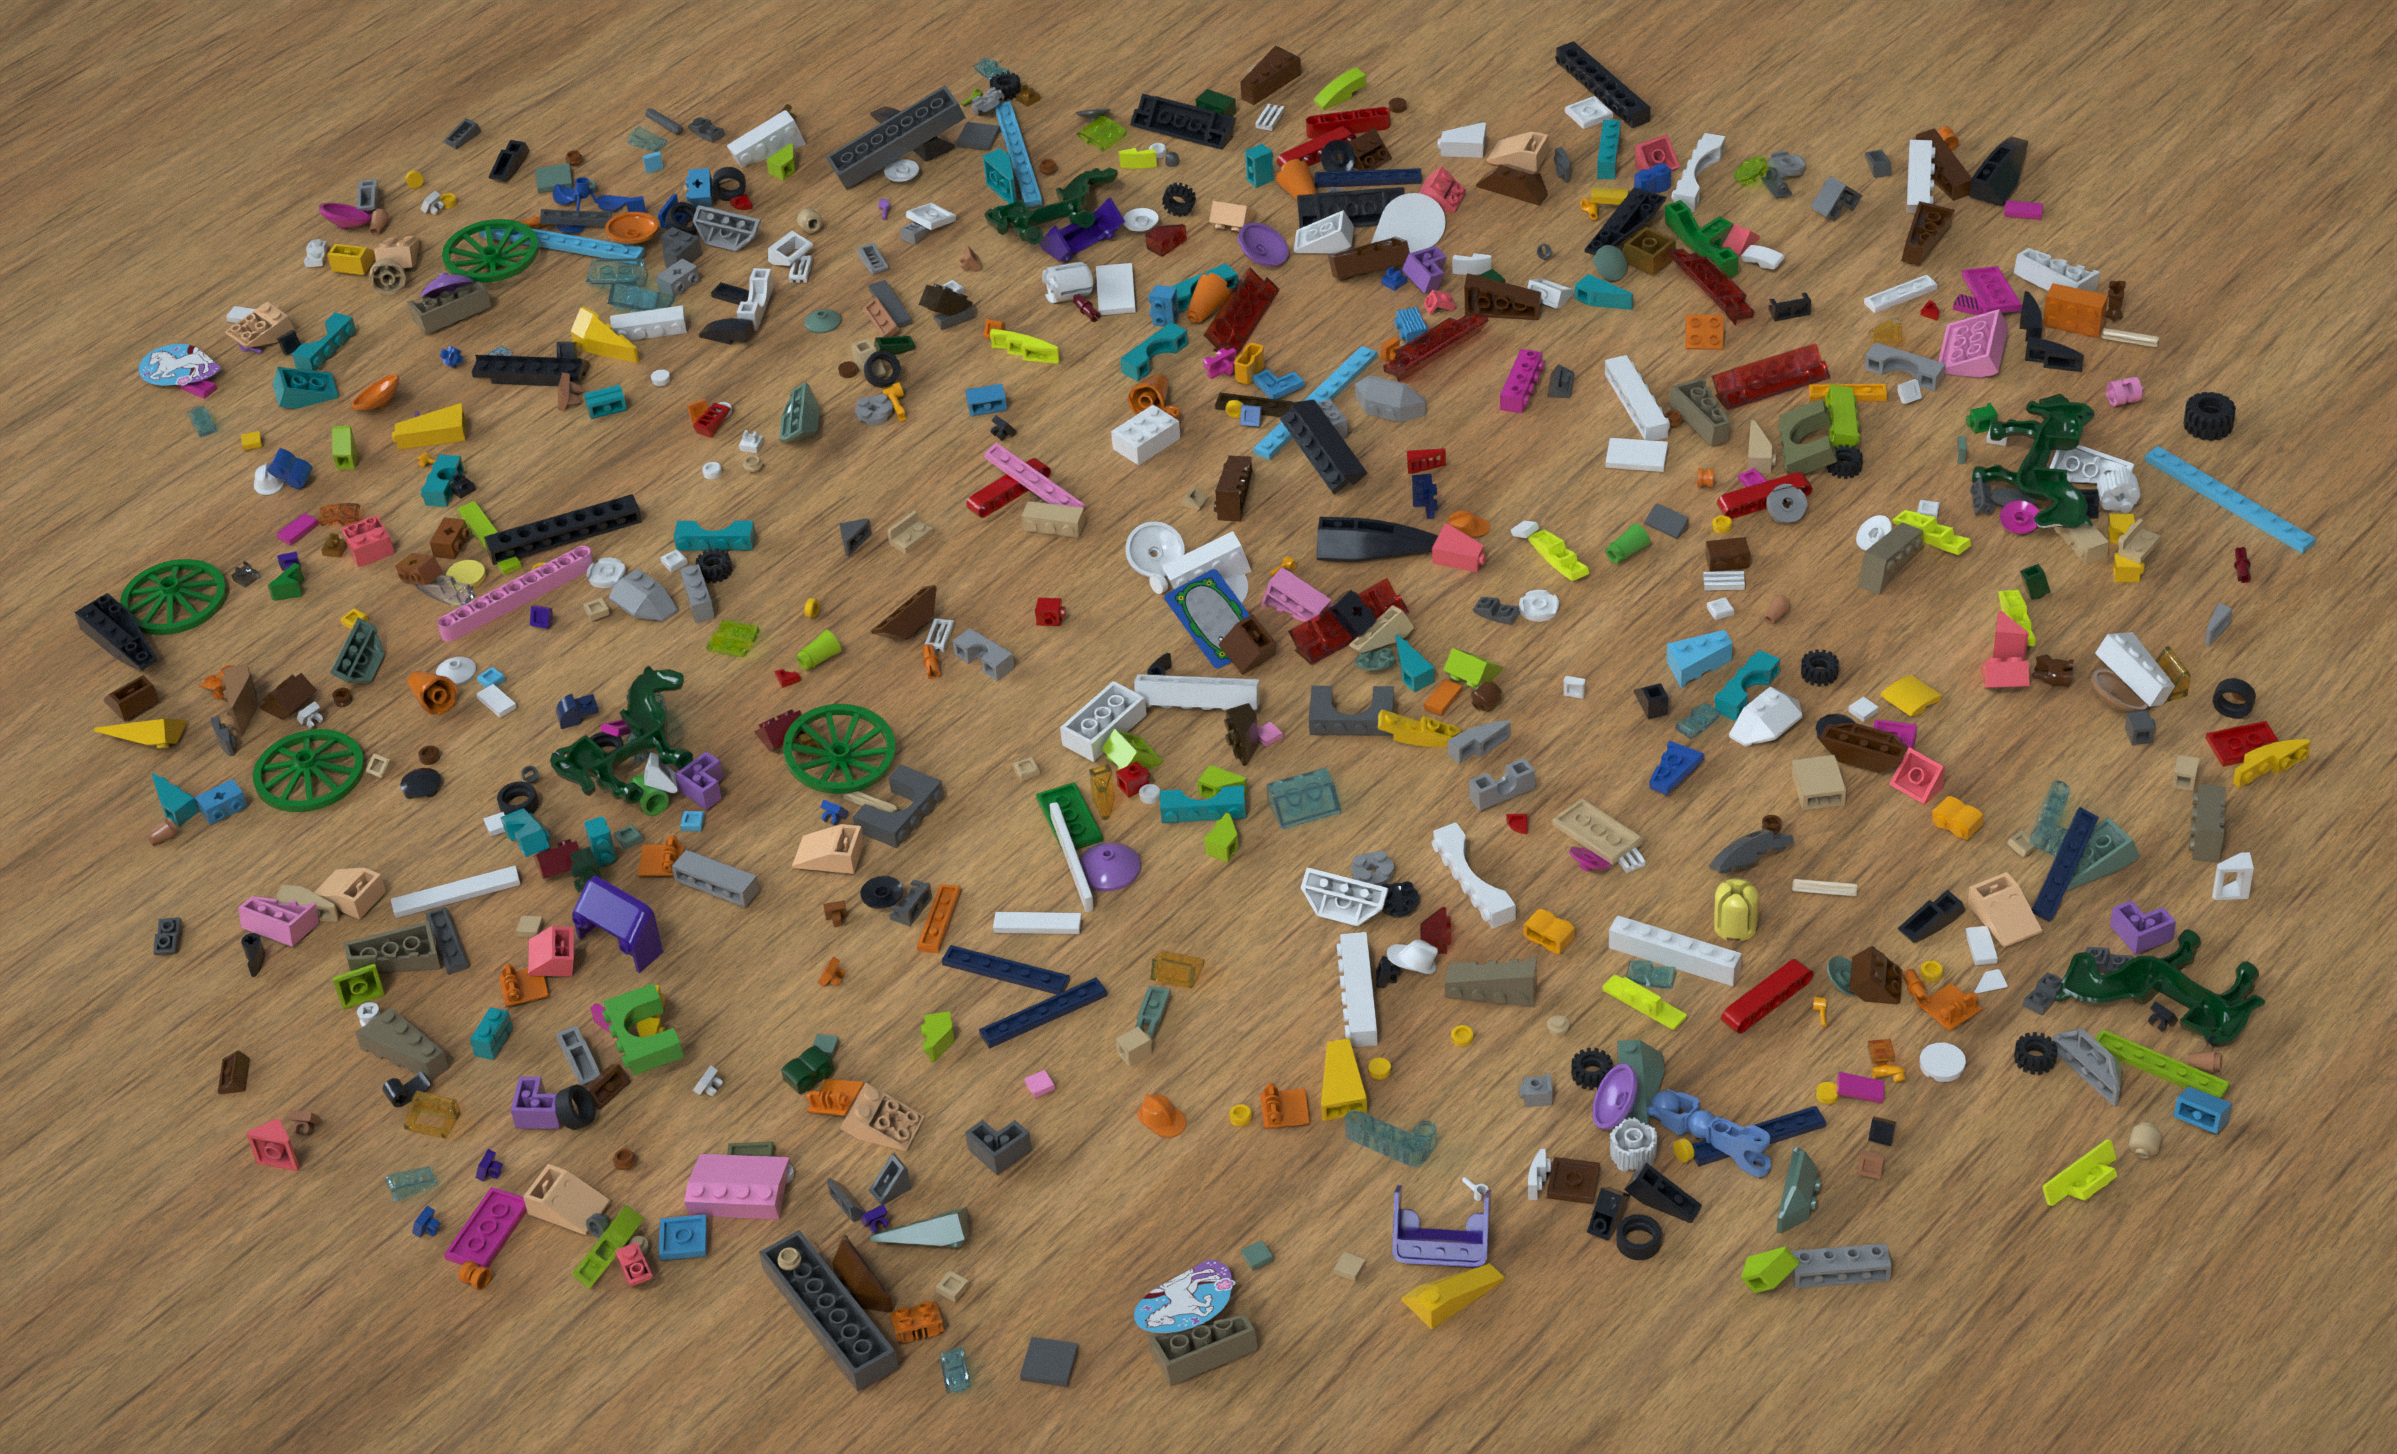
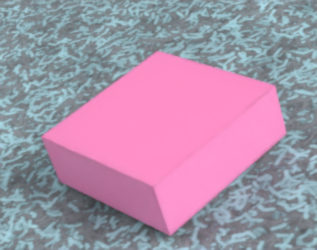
M1271 722L1258 728V740L1266 747L1283 738V733Z
M1045 1070L1024 1078L1025 1084L1034 1098L1055 1090L1054 1083Z

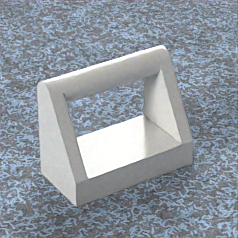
M791 231L768 248V262L773 265L789 266L812 249L813 244L794 231ZM798 249L796 252H794V253H793L792 255H790L789 257L786 256V255H787L788 253H790L792 250Z
M1543 278L1531 279L1528 284V289L1541 292L1542 304L1556 309L1561 308L1574 293V289Z
M650 753L644 770V785L676 793L677 780L675 772L668 764L661 762L659 755Z
M2250 852L2239 853L2217 865L2212 893L2213 899H2249L2254 870ZM2225 872H2237L2236 881L2223 887Z

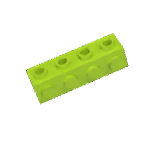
M1830 384L1825 397V403L1830 411L1832 423L1828 425L1829 438L1837 448L1839 445L1845 447V444L1851 448L1855 444H1859L1860 433H1858L1859 421L1856 420L1858 411L1855 408L1856 396L1853 394L1852 387Z

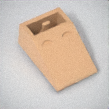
M1528 132L1498 140L1486 162L1495 165L1511 164L1537 172L1548 154V135Z
M413 235L404 236V239L388 237L386 238L387 240H383L374 249L376 262L387 258L397 261L402 268H412L416 265L420 238H415Z
M266 302L226 330L225 334L245 348L277 343L278 337L294 330L288 315L269 302Z
M839 824L804 835L792 868L854 874L864 846L861 826Z
M367 868L336 869L314 893L335 904L338 911L361 919L386 893L381 874Z
M2007 872L1969 887L1968 907L1985 926H1988L1989 931L2004 948L2042 933V929L2021 888Z
M865 1083L840 1129L859 1140L906 1151L925 1116L872 1085Z
M547 1164L523 1196L529 1215L587 1235L589 1232L586 1227V1220L594 1213L602 1215L611 1202L610 1199L569 1171Z

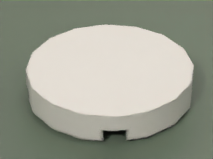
M611 557L601 558L599 562L590 564L587 569L589 583L597 588H611L613 584L626 576L624 563L622 564L619 559Z
M1546 590L1529 591L1526 593V596L1520 598V613L1531 621H1547L1554 618L1559 612V600L1556 595L1553 596Z
M1948 1043L1928 1045L1922 1050L1919 1059L1920 1069L1923 1074L1928 1078L1929 1076L1933 1077L1938 1082H1950L1958 1079L1966 1067V1059L1963 1052L1956 1046Z

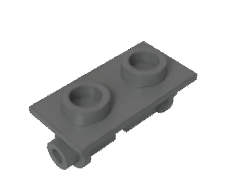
M1768 167L1766 169V176L1761 177V180L1775 199L1792 195L1787 183L1778 176L1776 169Z
M1979 476L1976 483L1974 482L1970 488L1975 516L1980 511L1991 514L1994 510L1993 500L1990 499L1992 495L1991 487L1989 484L1983 483L1982 476Z

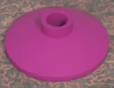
M2013 501L2002 508L2000 521L2008 531L2016 534H2026L2038 527L2034 517L2039 510L2027 501Z
M1571 847L1569 850L1570 855L1580 863L1579 867L1585 871L1590 872L1592 869L1605 870L1610 867L1609 862L1592 851L1579 847Z

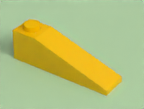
M585 306L580 308L571 329L572 342H576V348L591 354L633 363L639 362L635 345L622 334L617 335L609 323L605 325L600 321V316L596 312Z
M158 719L94 727V732L145 745H156L157 749L169 748V744L178 742L187 723L186 719Z
M1488 1263L1421 1284L1402 1296L1401 1301L1428 1327L1433 1329L1505 1281V1277Z

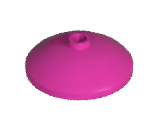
M322 203L319 205L320 213L329 222L338 225L337 227L340 229L362 226L370 222L372 218L371 213L368 211H357V207L347 204Z

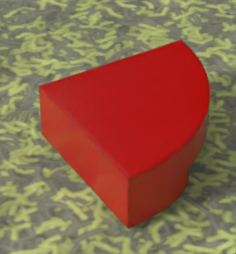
M747 195L730 199V205L736 209H753Z
M1929 300L1921 309L1920 315L1938 321L1940 310L1935 302Z
M785 669L774 671L782 688L801 682L800 675L795 671L793 673L785 671Z
M1506 814V822L1513 831L1528 834L1527 814Z

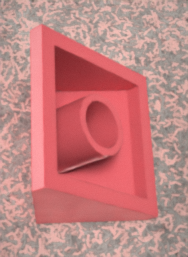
M1668 134L1635 146V167L1639 171L1650 169L1659 163H1665L1671 170L1680 167Z
M1733 224V228L1721 247H1729L1741 257L1750 245H1754L1760 239V236L1748 229Z
M1999 611L1997 615L1993 658H2002V662H2007V658L2023 657V661H2026L2029 633L2003 611Z
M1909 747L1889 785L1922 804H1926L1943 789L1945 766Z
M279 1118L248 1131L247 1137L257 1164L294 1171L299 1170L300 1167L290 1138Z

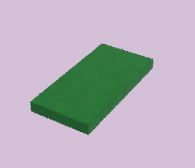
M1075 782L1036 794V800L1062 852L1063 849L1050 814V804L1056 802L1059 804L1075 850L1103 842V836Z

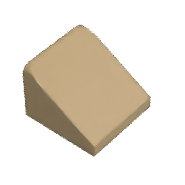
M1192 486L1179 504L1199 510L1208 497Z
M373 753L365 772L383 779L395 767L396 763Z

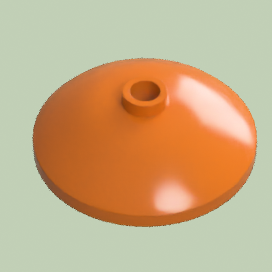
M627 212L616 215L605 225L606 235L611 240L625 245H636L646 242L654 237L659 230L657 219L643 212Z
M391 374L376 381L352 401L351 407L357 411H370L378 407L380 409L384 408L390 403L388 400L395 394L400 378L397 374Z

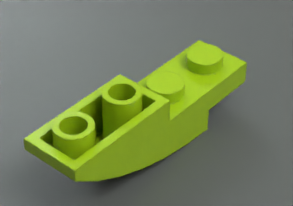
M626 1204L571 1276L590 1289L616 1257L615 1250L622 1248L644 1218Z

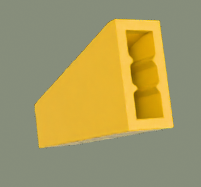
M462 403L395 423V431L392 432L393 443H397L398 450L465 441L466 417Z
M1349 1038L1327 1042L1321 1098L1323 1121L1367 1113V1098Z

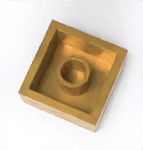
M1647 226L1624 244V256L1627 264L1651 275L1657 273L1672 261L1676 255V240Z

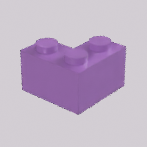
M1437 246L1409 253L1403 267V272L1423 293L1437 290L1444 275L1442 268L1447 257Z
M707 751L675 773L679 792L705 810L722 799L718 783L723 779L720 760Z
M2132 900L2113 907L2110 923L2111 928L2135 955L2173 940L2176 921L2164 907L2143 914Z
M519 1077L511 1108L516 1129H560L561 1120L555 1109L557 1094L545 1093L541 1077Z

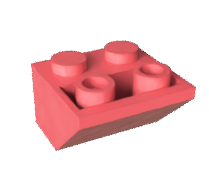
M1441 166L1428 175L1419 193L1433 198L1443 211L1453 213L1456 211L1467 190Z
M378 515L341 528L350 553L358 567L395 554L390 536Z
M2023 657L2007 658V662H2002V658L1986 659V663L1981 664L1984 688L2029 686V661H2023Z
M551 926L529 939L528 975L572 977L574 927Z

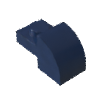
M569 694L562 698L556 707V715L561 729L581 724V717L599 713L594 694L574 699L573 694Z

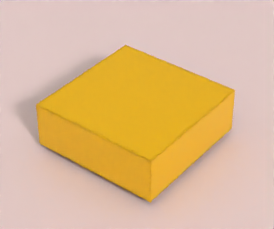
M260 431L241 434L244 451L262 447Z
M354 608L343 616L340 621L342 625L352 629L358 617L366 622L369 621L368 615Z

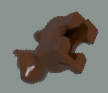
M2118 280L2110 281L2109 309L2106 311V317L2110 320L2116 321L2123 318L2121 308L2125 293V281Z
M2048 654L2036 657L2037 662L2034 670L2037 672L2032 674L2034 679H2040L2053 686H2070L2074 659L2069 661L2052 659Z

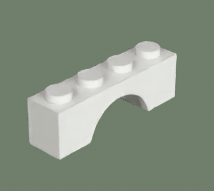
M753 269L749 279L748 301L740 302L737 310L738 319L753 321L754 331H757L774 288L771 269Z

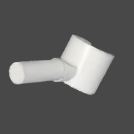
M1467 1177L1462 1179V1182L1474 1192V1199L1480 1201L1482 1195L1479 1192L1485 1195L1488 1187L1485 1184L1476 1185Z

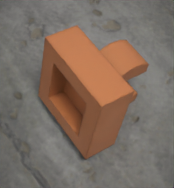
M969 246L963 249L964 257L959 260L962 263L960 267L964 271L969 270L971 267L975 271L981 268L979 256Z
M290 1110L289 1120L295 1122L292 1127L293 1132L299 1134L300 1127L304 1125V1133L310 1135L312 1132L311 1124L318 1125L319 1116L311 1112Z
M1862 1150L1857 1174L1880 1180L1885 1155L1875 1150Z

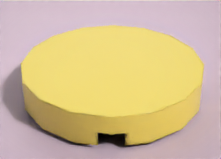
M463 560L453 564L448 569L446 578L451 588L465 591L469 587L473 586V588H476L482 584L486 578L484 566L476 560Z

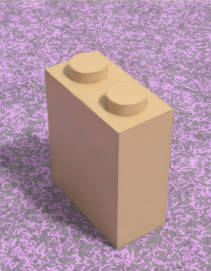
M1835 755L1792 760V778L1803 811L1845 805L1846 788Z

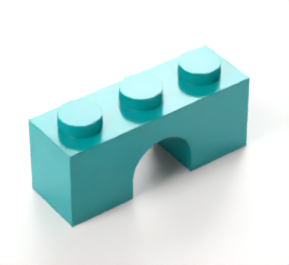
M439 454L436 462L433 463L430 474L427 475L425 485L421 488V497L424 499L425 506H448L453 495L450 482H454L453 476L458 473L462 476L464 472L461 456Z

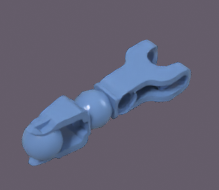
M1671 1089L1657 1093L1652 1099L1651 1106L1646 1108L1648 1115L1660 1120L1663 1126L1674 1133L1683 1135L1686 1132H1691L1697 1138L1706 1139L1707 1143H1712L1716 1149L1731 1156L1743 1171L1755 1177H1763L1770 1172V1158L1762 1153L1770 1145V1135L1763 1129L1755 1125L1742 1127L1719 1116L1715 1117L1710 1111L1700 1110L1698 1098L1683 1092L1677 1093ZM1680 1108L1685 1111L1682 1114H1678ZM1753 1162L1760 1164L1763 1167H1757L1753 1164Z

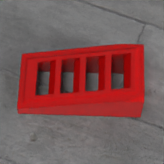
M714 402L694 423L693 427L696 433L712 438L731 410L730 407Z
M1445 448L1407 451L1408 474L1446 466Z

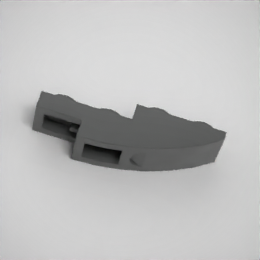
M1762 829L1749 833L1724 848L1709 864L1710 869L1718 870L1719 873L1731 872V868L1750 867V863L1758 861L1757 855L1766 854L1769 849L1782 850L1786 848V845L1794 843L1793 836L1784 833L1773 835V831Z

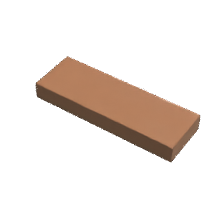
M877 297L863 307V310L882 337H892L900 330Z

